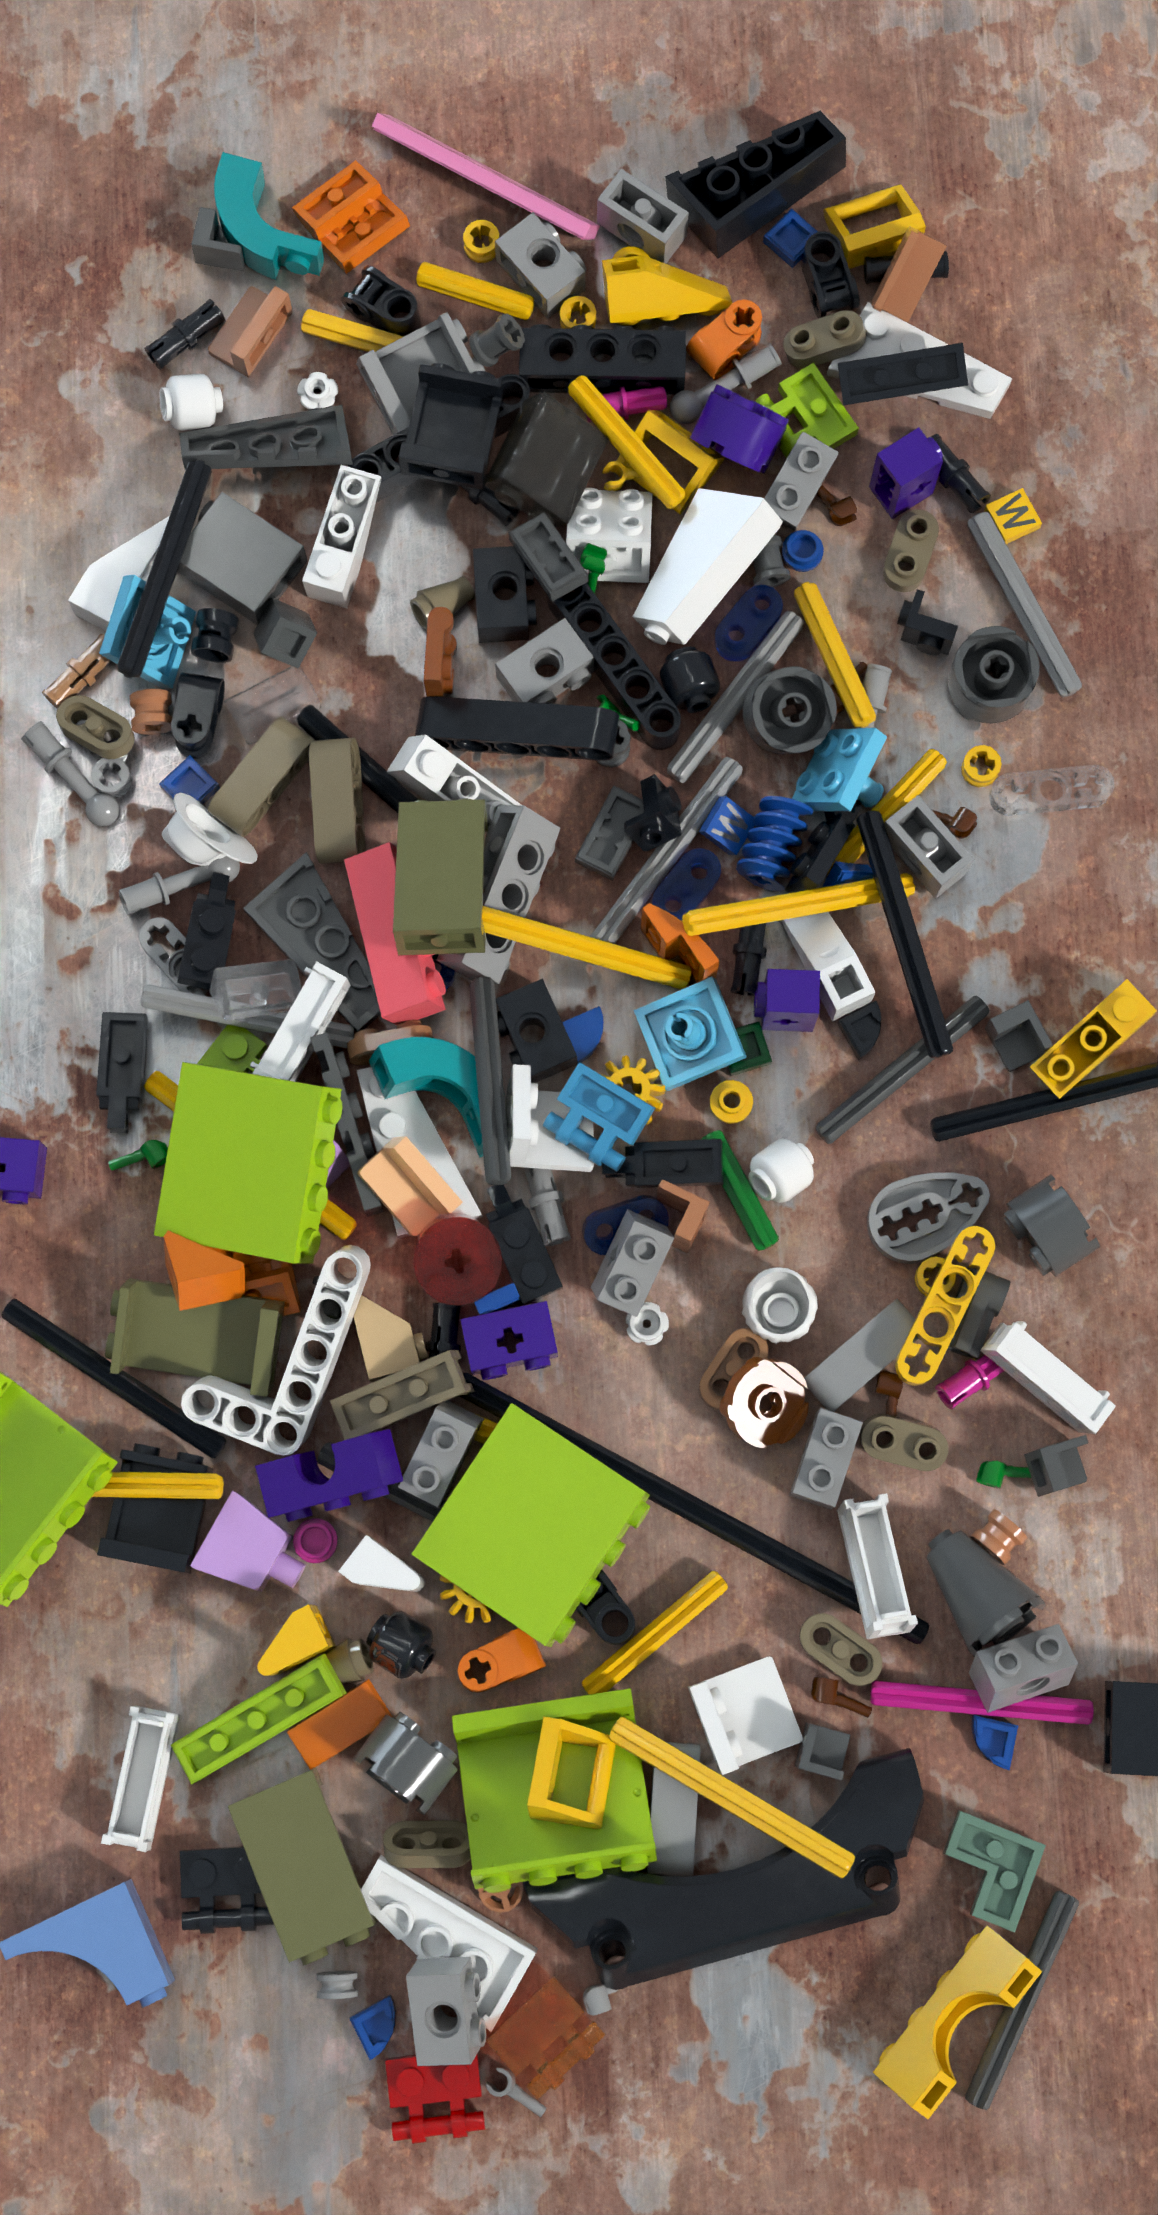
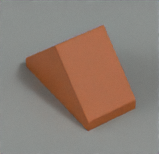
M167 1231L164 1235L165 1264L179 1311L239 1299L244 1295L245 1267L243 1262L171 1231Z

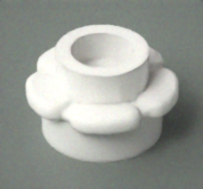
M311 373L309 378L302 379L298 385L297 392L301 396L300 402L309 410L331 407L335 403V396L338 394V385L334 379L327 378L325 373ZM319 388L322 391L320 394H315L314 390Z
M644 1302L637 1317L631 1314L626 1316V1323L628 1324L627 1334L636 1343L645 1342L646 1345H655L663 1339L662 1334L669 1327L666 1313L661 1312L660 1307L652 1302ZM649 1320L651 1322V1326L649 1328H645L643 1326V1321Z

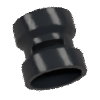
M199 609L195 623L199 630L198 635L192 639L191 654L209 662H230L234 652L231 639L232 635L237 632L239 618L235 614L222 609Z

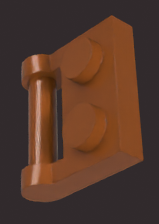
M436 607L428 615L423 679L426 697H446V694H453L455 672L452 666L453 656L457 651V643L455 637L451 634L454 626L453 614L446 607Z

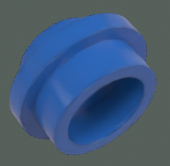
M795 531L788 535L783 542L782 558L785 564L795 571L807 572L813 570L822 560L824 552L822 541L816 534L810 531Z

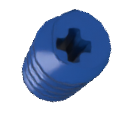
M767 796L760 800L759 808L762 812L754 816L753 823L756 827L748 832L747 838L750 843H747L742 848V855L745 859L737 862L736 870L743 878L760 888L771 891H784L785 887L775 881L776 877H790L791 873L781 865L782 861L795 862L796 855L787 850V847H801L802 840L795 836L793 831H807L808 825L799 819V815L812 816L813 809L792 798Z

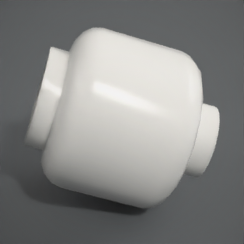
M205 374L172 376L167 381L166 387H161L160 389L162 417L164 421H170L171 425L180 431L210 428L215 422L216 413L223 411L220 387H213L210 378Z
M778 1139L752 1158L750 1163L751 1172L748 1175L749 1182L754 1191L766 1201L772 1200L778 1203L789 1201L812 1183L814 1177L812 1167L814 1163L813 1156L802 1143L795 1144L788 1139Z

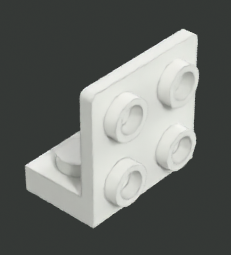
M595 488L571 489L569 491L566 544L579 562L587 543L607 550V556L604 560L605 570L602 575H599L598 581L649 583L652 493L640 492L634 489L608 491Z
M513 1064L506 1091V1120L510 1166L591 1172L594 1163L588 1160L589 1155L571 1143L567 1146L555 1139L556 1134L543 1127V1123L550 1112H554L565 1119L571 1108L557 1100L561 1092L538 1090L537 1083H531L530 1065ZM584 1117L579 1128L593 1136V1122Z
M772 1657L762 1658L688 1687L721 1775L739 1769L738 1766L798 1744L803 1740Z

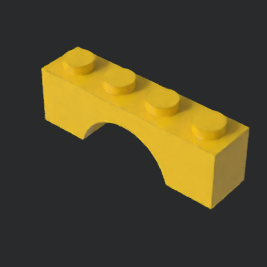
M986 1925L981 1933L974 1935L965 1947L964 1955L955 1967L941 1976L936 1985V1991L927 2003L913 2012L908 2020V2027L896 2043L890 2044L882 2052L879 2064L873 2073L911 2108L929 2119L957 2083L949 2063V2044L959 2022L968 2013L982 2006L995 2004L1015 2008L1042 1971Z

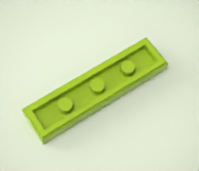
M323 1654L172 1743L171 1747L192 1785L347 1694L326 1654Z

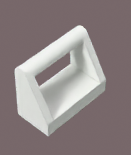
M368 1535L362 1539L338 1571L352 1583L412 1592H419L425 1586V1580L419 1573Z

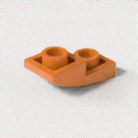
M367 1679L347 1691V1694L293 1725L287 1731V1734L311 1770L374 1731L385 1715L393 1716L371 1681Z

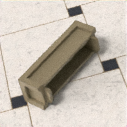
M448 1350L330 1400L344 1439L347 1440L371 1433L456 1396L474 1392L472 1384L466 1383L458 1360L462 1359L459 1350Z

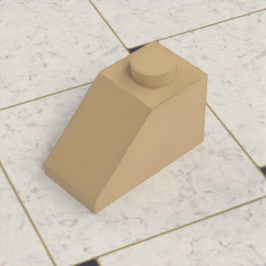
M361 1295L353 1317L368 1378L371 1383L428 1358L422 1332L414 1334L410 1323Z

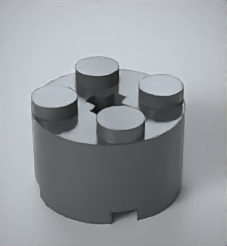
M989 626L972 633L959 647L948 676V689L951 699L963 718L993 724L1007 721L1021 713L1039 677L1040 666L1037 652L1028 640L1026 642L1016 635V631L1008 627ZM987 672H993L994 678H992L991 675L987 674Z
M798 666L781 668L761 676L746 691L743 703V721L751 739L762 750L781 755L805 752L817 747L827 737L837 713L835 696L829 684L814 672ZM786 704L787 706L794 705L796 708V713L790 717H784L782 709L786 707Z
M1050 1174L1006 1203L1008 1211L1004 1213V1220L1018 1240L1025 1236L1032 1245V1248L1029 1249V1257L1042 1276L1051 1272L1056 1277L1099 1249L1100 1244L1097 1238L1088 1242L1086 1230L1091 1227L1062 1186L1055 1191L1052 1189L1055 1185V1178Z
M399 1712L394 1718L385 1715L352 1760L359 1766L365 1759L371 1764V1767L366 1772L369 1776L406 1804L409 1801L412 1802L415 1798L421 1803L416 1811L425 1815L458 1771L452 1764L458 1756L440 1741L435 1740L430 1745L417 1734L421 1727L402 1712Z

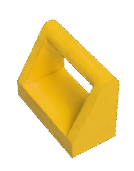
M901 184L823 209L830 233L839 239L849 269L864 265V257L866 256L881 257L895 255L909 226L923 233L926 228L919 209ZM895 203L901 215L900 219L853 234L849 233L842 220Z
M648 410L635 430V434L644 444L654 435L698 467V470L684 489V500L673 508L678 514H682L692 502L698 488L702 489L707 484L725 457L711 447L708 449L690 439L692 433L660 410ZM620 454L616 461L622 463L626 468L631 467ZM641 477L633 479L636 483H638L640 486H642L647 491L652 493L655 497H657Z
M308 1604L291 1613L259 1660L257 1669L260 1674L264 1676L279 1675L336 1647L316 1605Z
M543 1717L527 1803L530 1819L593 1829L602 1828L616 1744L609 1739L608 1734L562 1719ZM562 1742L597 1747L586 1811L552 1801Z

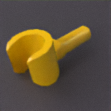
M618 461L609 462L602 471V474L616 473L620 478L618 481H608L605 483L604 489L608 491H619L626 480L640 477L632 467L626 468Z

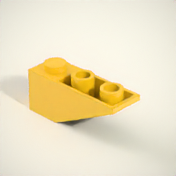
M644 255L602 260L605 306L610 324L618 323L619 325L630 326L639 323L643 319L651 318L670 321L680 318L683 314L691 313L710 316L720 313L732 304L725 285Z
M1126 979L1034 1062L1030 1069L1060 1099L1149 1021L1157 1010Z

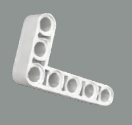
M347 1245L341 1247L327 1258L275 1399L250 1395V1389L220 1377L209 1375L196 1381L184 1392L181 1406L186 1417L195 1423L277 1455L285 1456L297 1451L311 1434L367 1281L371 1263L365 1250L358 1246ZM339 1258H348L354 1262L357 1269L355 1278H346L341 1275L337 1267ZM325 1299H332L340 1305L342 1311L341 1318L332 1319L324 1313L322 1306ZM311 1340L321 1342L326 1348V1359L319 1360L312 1357L308 1350V1342ZM294 1382H304L310 1387L312 1393L311 1400H302L296 1396L293 1390ZM198 1390H206L211 1393L215 1402L214 1408H205L200 1404L197 1397ZM239 1406H246L252 1409L256 1418L255 1424H246L239 1418ZM286 1422L291 1424L297 1433L296 1440L291 1441L283 1438L279 1433V1423Z

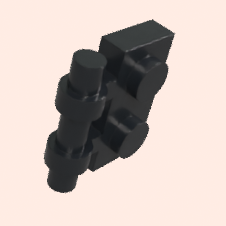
M243 1846L180 1851L181 1898L200 1897L199 1911L182 1912L183 1931L200 1930L201 1934H213L218 1928L241 1927L242 1932L256 1931L257 1926L274 1925L268 1908L257 1907L256 1893H261V1890ZM240 1895L241 1907L216 1910L215 1896Z

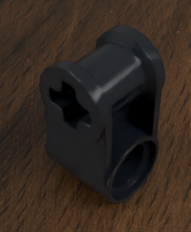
M826 231L814 233L806 241L801 267L817 318L825 317L827 312L849 306L851 309L858 308L860 299L857 284L849 270L839 239ZM816 253L826 254L830 258V260L827 262H820L814 259L812 255Z
M365 266L361 272L363 277L351 292H345L341 297L342 304L351 314L364 322H368L377 329L406 336L421 328V319L415 296L409 290L390 280L384 273L373 266ZM399 312L409 313L406 317L403 318L393 317L396 313Z
M185 672L180 673L176 688L171 732L179 752L185 757L190 755L193 759L205 756L212 748L217 720L224 700L225 681L223 678ZM193 729L199 730L192 734V738H186V736L191 735Z
M601 1570L596 1580L601 1582L596 1594L587 1605L580 1602L576 1611L582 1618L585 1617L605 1643L622 1645L628 1642L634 1634L636 1628L635 1618L629 1607L617 1593L618 1590L605 1572ZM611 1612L623 1613L628 1619L627 1630L624 1634L617 1637L609 1636L603 1630V1620Z

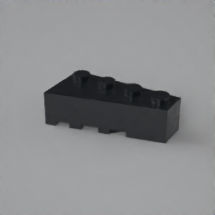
M821 110L771 131L772 136L759 142L752 143L749 140L737 145L735 152L715 160L713 156L698 162L697 168L680 174L678 170L665 176L667 198L689 212L688 227L717 259L846 167V137Z

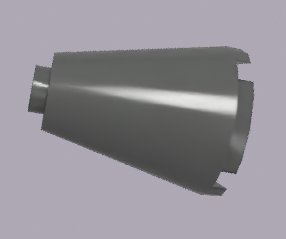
M947 1529L928 1544L931 1551L926 1558L967 1649L973 1657H975L977 1651L983 1650L982 1646L992 1641L994 1645L1008 1641L1036 1618V1615L1031 1610L1033 1607L1041 1610L1046 1607L1041 1596L963 1531L953 1534L950 1529Z

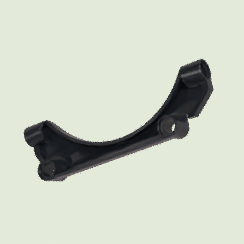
M910 1748L861 1761L835 1804L811 1827V1829L854 1854V1863L844 1878L836 1877L785 1846L759 1861L733 1870L709 1875L687 1877L657 1876L634 1871L626 1872L622 1871L620 1867L602 1869L603 1873L601 1875L587 1879H579L575 1877V1874L557 1876L556 1882L542 1886H533L529 1884V1881H525L523 1885L526 1895L529 1897L532 1910L575 1949L589 1945L600 1982L605 1987L613 1990L624 1989L628 1986L871 1918L886 1916L896 1910L901 1900L898 1872L894 1860L907 1857L924 1802L916 1762ZM875 1883H885L888 1885L887 1888L880 1891L870 1889V1886ZM613 1956L624 1957V1959L616 1965L605 1964V1962Z

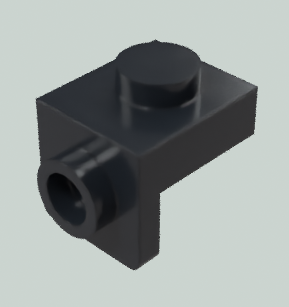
M917 589L913 602L904 600L897 624L905 626L901 641L916 645L919 651L929 655H939L940 653L949 655L958 626L919 614L925 591Z
M655 774L640 781L644 813L624 823L625 832L645 852L682 835L678 811L682 808L680 798L671 786L666 787Z

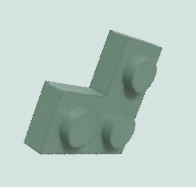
M958 1810L943 1854L985 1870L970 1914L1015 1933L1046 1845Z

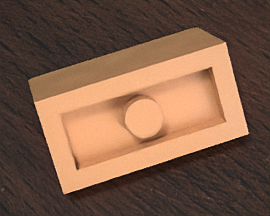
M406 1136L393 1137L358 1170V1176L411 1236H417L440 1214H451L463 1203Z

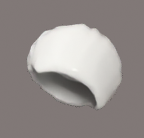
M781 1267L769 1268L758 1273L747 1285L742 1300V1315L746 1318V1324L754 1334L775 1344L791 1342L808 1333L818 1309L816 1293L813 1287L807 1283L806 1278L791 1269Z

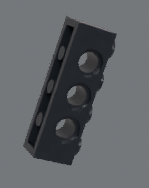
M544 324L522 328L525 342L519 351V376L523 377L528 383L530 392L569 393V384L581 375L586 376L601 394L620 391V387H625L626 392L661 386L664 387L666 395H675L685 388L686 330H676L669 326H660L653 330H635L630 326L594 329L588 325H576L571 329H557ZM557 353H566L570 358L566 361H556L552 356ZM604 353L611 356L612 359L606 362H599L593 357ZM640 354H647L653 360L642 363L637 361L635 357Z

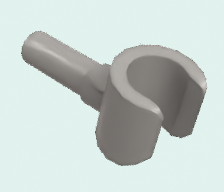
M602 1983L586 1988L583 1993L586 2012L594 2016L611 2010L612 2007L608 1994L618 1990L607 1988Z
M507 2067L496 2068L498 2072L507 2077L508 2085L504 2091H501L492 2083L486 2082V2088L489 2093L496 2097L508 2095L541 2117L547 2107L516 2084V2077L511 2069Z

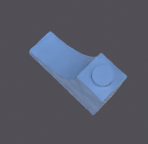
M132 1879L0 1942V1949L5 1960L30 1952L53 1951L69 1954L87 1961L109 1978L120 1992L126 2005L139 2000L142 2008L166 1997L167 1992L164 1987L175 1981Z

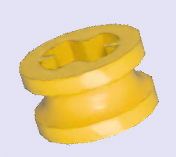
M476 220L465 228L463 233L464 251L472 261L487 263L496 257L495 241L500 238L497 227L490 221ZM481 235L488 236L489 246L485 247L484 243H482V248L476 247L474 238L478 236L481 240Z
M573 296L565 300L560 307L561 329H571L576 325H588L595 329L596 308L592 301L584 296ZM580 311V316L583 312L586 313L585 322L576 324V319H574L573 323L570 322L571 313Z
M979 745L971 748L966 753L962 762L961 772L963 778L974 787L989 786L995 781L1002 765L1001 757L990 746ZM977 758H984L985 765L992 766V770L988 768L985 775H979L978 769L971 767L970 762L975 764Z
M930 1257L923 1261L916 1270L914 1277L915 1285L919 1292L926 1297L931 1287L926 1284L929 1278L923 1277L924 1270L931 1272L936 1266L941 1268L945 1258ZM956 1274L946 1276V1285L942 1284L945 1294L954 1286Z

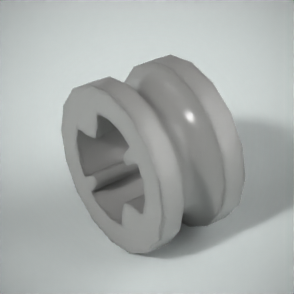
M101 758L92 767V782L99 793H107L114 798H119L125 795L131 788V772L120 758ZM108 769H111L112 773H115V769L120 770L118 772L120 782L115 786L111 782L108 783V786L103 785L106 781L103 774Z
M328 1971L317 1973V1980L322 1983L321 1990L317 1991V1998L346 1999L358 1997V1990L353 1987V1981L358 1978V1972Z

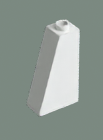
M698 488L632 616L645 629L644 635L648 639L661 645H665L667 641L683 645L688 642L779 530L783 521L764 498Z

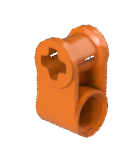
M750 300L735 301L690 339L686 346V352L713 380L718 379L734 367L733 359L736 358L739 361L760 342L762 335V313L760 308Z
M517 1628L465 1654L459 1662L457 1671L459 1680L466 1689L471 1692L480 1693L505 1682H512L546 1667V1663L536 1640ZM477 1659L481 1665L489 1664L491 1670L485 1673L486 1681L484 1683L478 1684L475 1678H466L465 1673L471 1670L470 1661Z

